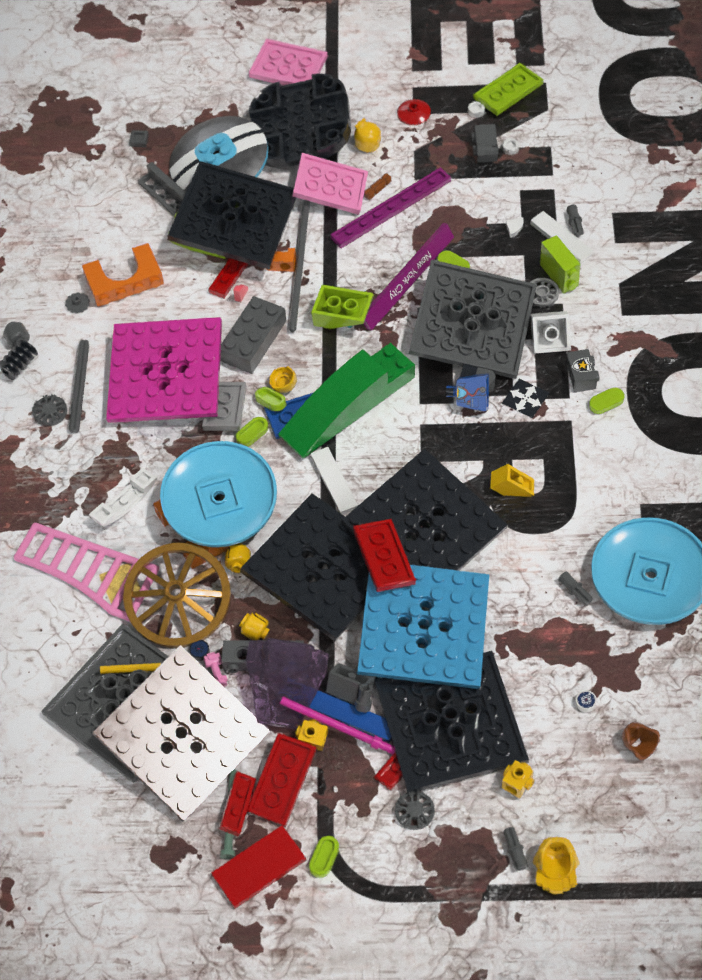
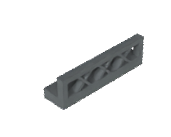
M151 162L147 165L148 174L140 178L138 184L175 216L177 208H180L186 192ZM152 179L154 185H148L145 182ZM156 189L164 190L165 193L157 194ZM174 199L175 204H169L166 200Z

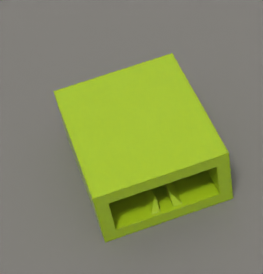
M557 235L541 242V267L558 285L563 294L576 289L579 286L580 262Z

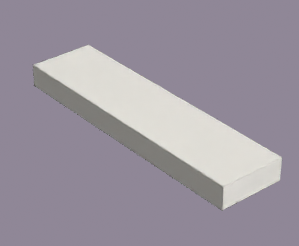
M544 211L531 220L530 224L548 239L557 235L580 264L593 255L592 249Z
M326 447L311 453V458L338 511L344 515L354 510L358 504L329 448Z

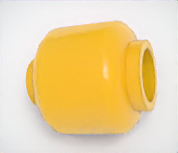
M241 543L231 545L226 550L225 566L234 573H240L241 567L251 558V551Z
M256 612L247 613L239 625L241 627V634L250 640H259L260 638L264 640L270 631L267 628L268 620Z

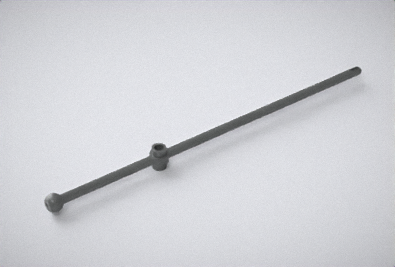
M303 200L289 325L291 332H295L297 327L310 201Z

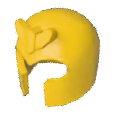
M365 118L358 121L354 131L355 147L364 152L376 151L381 141L380 128L373 122H366Z

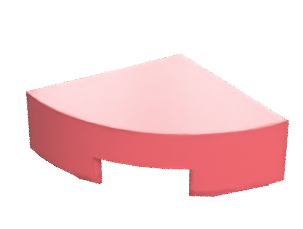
M246 285L235 286L233 289L235 301L242 302L248 291Z

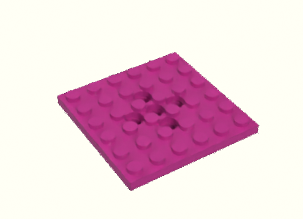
M221 317L114 324L107 422L218 417L222 336Z

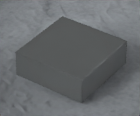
M132 130L129 141L130 147H147L149 132Z

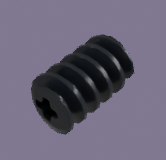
M24 340L18 341L13 350H10L8 355H5L3 360L0 361V370L7 378L15 380L13 374L19 375L18 369L24 370L23 364L29 365L27 359L32 361L34 359L32 354L38 355L36 348Z

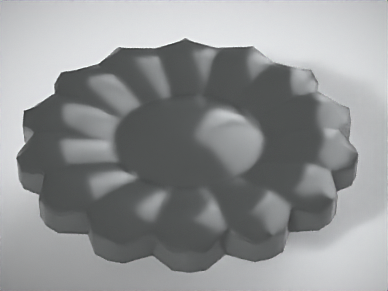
M79 292L71 294L65 301L67 310L72 313L84 312L90 305L88 296Z

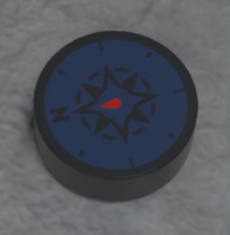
M199 640L190 645L189 651L194 659L203 661V656H207L210 653V648L206 641Z

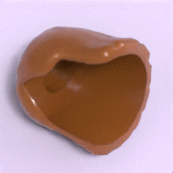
M631 722L622 732V742L637 759L645 760L657 748L660 742V733L640 722ZM640 738V744L637 747L632 746Z

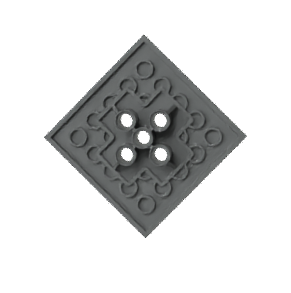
M431 260L409 354L462 367L464 364L491 370L496 375L517 379L537 284Z
M122 624L41 712L134 783L138 778L92 733L111 715L109 713L114 712L126 700L123 698L129 697L154 671L135 670L131 673L100 674V666L162 664L169 656ZM168 716L160 717L163 724H170ZM161 745V750L163 751L167 745Z

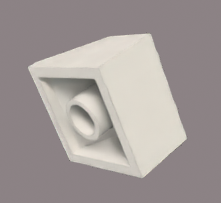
M567 311L530 314L534 353L571 351L570 317Z

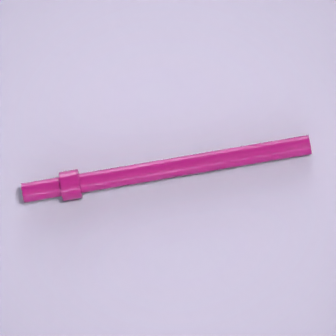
M282 697L280 701L281 705L366 742L376 750L379 748L392 755L395 753L393 745L382 741V738L376 735L374 737L286 697Z

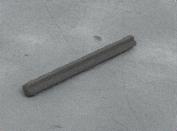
M88 340L79 341L69 421L71 433H78L80 429L90 345Z

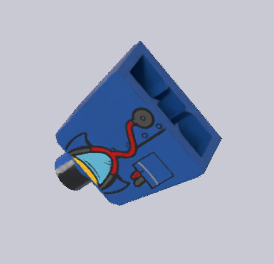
M489 373L458 378L456 386L446 387V397H456L457 406L487 411L489 409Z

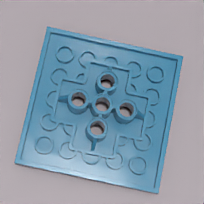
M410 565L416 579L415 585L377 592L369 573L357 674L480 689L489 574ZM427 607L429 611H424L421 608ZM405 623L408 627H401L399 624ZM424 625V626H426L428 629H425V630H424V629H421L419 626ZM439 628H446L448 632H442ZM418 644H424L426 648H419Z

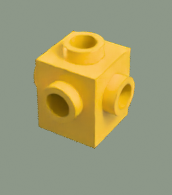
M314 719L304 720L302 726L298 725L295 737L302 742L316 746L317 750L323 751L328 734V726L321 725V722Z
M515 760L512 766L508 765L503 773L502 789L520 799L525 790L529 791L534 784V770L528 764Z

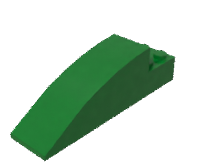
M391 342L372 356L362 349L335 371L304 402L278 433L279 437L304 459L414 379L415 364Z

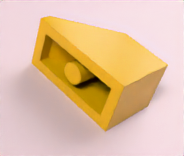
M506 464L491 472V489L503 496L532 497L534 496V479L513 466Z

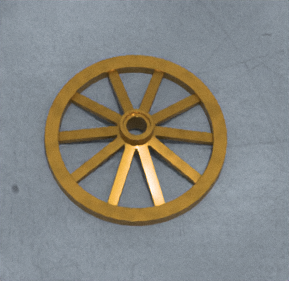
M188 543L165 544L144 554L130 570L123 593L126 614L137 632L154 644L170 648H178L180 645L187 647L196 641L205 640L212 635L224 621L231 600L228 576L218 559L207 550ZM189 553L176 580L168 554ZM163 556L169 582L145 567L156 558ZM195 556L204 559L212 566L184 582ZM216 572L222 585V591L188 589ZM140 573L165 588L133 591ZM174 589L181 590L180 594L176 596L171 595V592ZM164 596L137 618L132 598ZM187 596L222 598L216 616L213 617ZM169 602L159 635L148 630L142 622ZM183 602L210 622L204 629L193 635ZM175 604L177 605L186 637H165Z

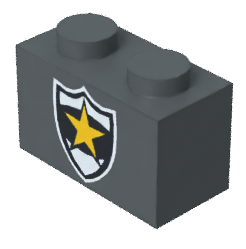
M589 349L567 352L566 366L574 393L596 389L597 381L600 380L599 372L594 369L595 359L593 355H590Z

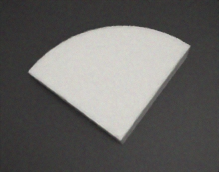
M523 217L506 221L510 238L517 236L518 232L523 228Z

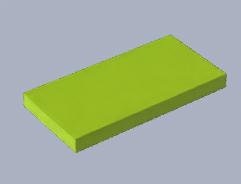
M519 63L474 93L473 99L498 116L544 83V79Z

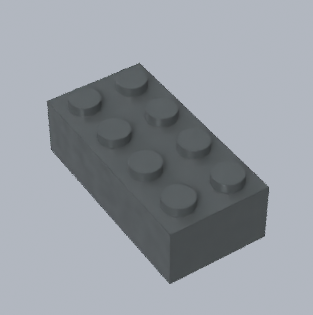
M253 296L222 342L220 361L253 374L287 321L285 308Z

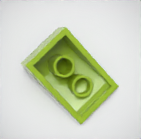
M321 285L311 311L314 326L333 329L364 324L374 294Z

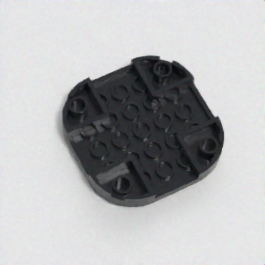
M312 74V79L283 86H281L280 82L273 83L263 88L258 98H253L249 107L251 121L260 127L266 137L268 157L265 165L270 167L284 168L298 165L302 153L323 159L328 158L344 147L351 134L348 94L341 80L332 78L330 74Z

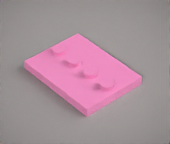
M266 39L249 71V78L271 83L280 82L281 85L312 79V74L321 72L328 55L325 51Z
M302 153L292 196L359 215L368 171Z

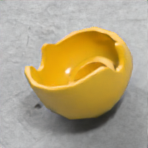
M289 366L279 367L273 370L270 375L269 384L278 393H287L296 386L297 377L295 371Z

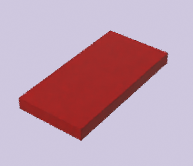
M392 519L353 527L355 537L377 592L415 585L416 579Z
M278 733L247 812L286 827L317 747Z
M281 825L211 872V875L234 909H236L307 860L284 826Z

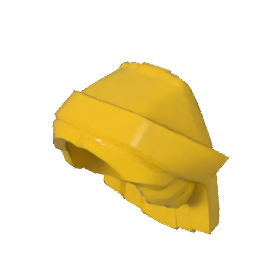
M548 837L544 839L532 861L537 868L536 884L552 894H561L563 891H569L570 888L577 885L575 869L580 863L576 851L567 838Z

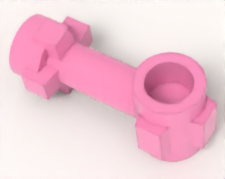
M212 652L208 653L207 656H203L205 667H211L214 678L223 687H226L227 676H222L219 665L222 664L220 653Z

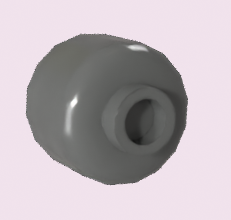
M10 322L3 331L4 338L12 348L17 345L18 341L24 340L28 342L30 339V334L21 322Z

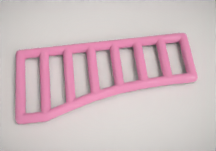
M33 523L16 551L14 560L67 582L95 601L110 615L130 621L126 612L118 609L123 600L127 576L111 605L103 599V596L121 563L126 562L133 567L139 559L42 524ZM37 531L47 534L33 559L23 556ZM54 537L64 540L50 565L40 562ZM70 544L81 546L67 572L64 573L58 570L57 567ZM87 550L98 552L82 582L73 578ZM105 555L115 558L97 593H95L88 586ZM152 563L145 567L156 575L159 571V566ZM146 577L139 591L149 590L153 580ZM145 597L135 598L133 602L135 614Z

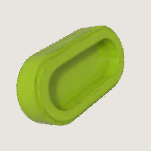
M443 251L438 255V261L470 268L467 260L451 251Z
M269 387L259 388L255 392L256 401L272 411L283 410L287 405L285 397Z
M616 387L601 392L590 399L589 408L595 414H603L624 402V392Z
M255 417L236 433L237 443L247 447L254 444L267 433L269 428L267 420L263 417Z
M325 836L319 840L309 863L310 872L314 877L324 878L330 873L339 852V843L336 838Z

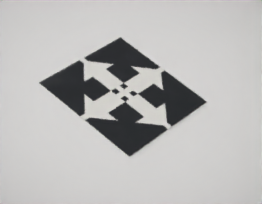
M519 378L502 404L533 418L550 393Z

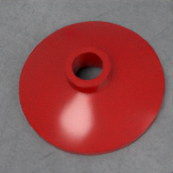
M411 99L403 102L398 107L397 115L400 121L407 125H420L429 119L431 109L426 102Z

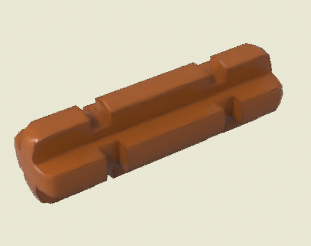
M385 173L370 188L364 191L365 198L368 200L372 199L386 187L385 185L392 181V177Z

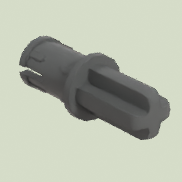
M572 204L566 209L569 216L568 223L572 227L573 234L576 237H580V235L584 234L581 223L582 217L579 216L577 205Z
M567 571L560 575L558 581L569 590L570 595H574L586 606L592 602V596Z
M514 827L504 829L503 832L509 847L507 852L512 857L515 871L528 868L529 866L523 852L524 846L520 845Z

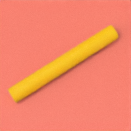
M161 663L100 666V674L131 673L135 670L155 671Z

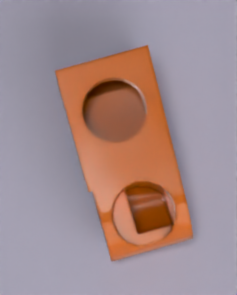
M288 248V252L277 251L269 271L295 272L297 261L295 248Z

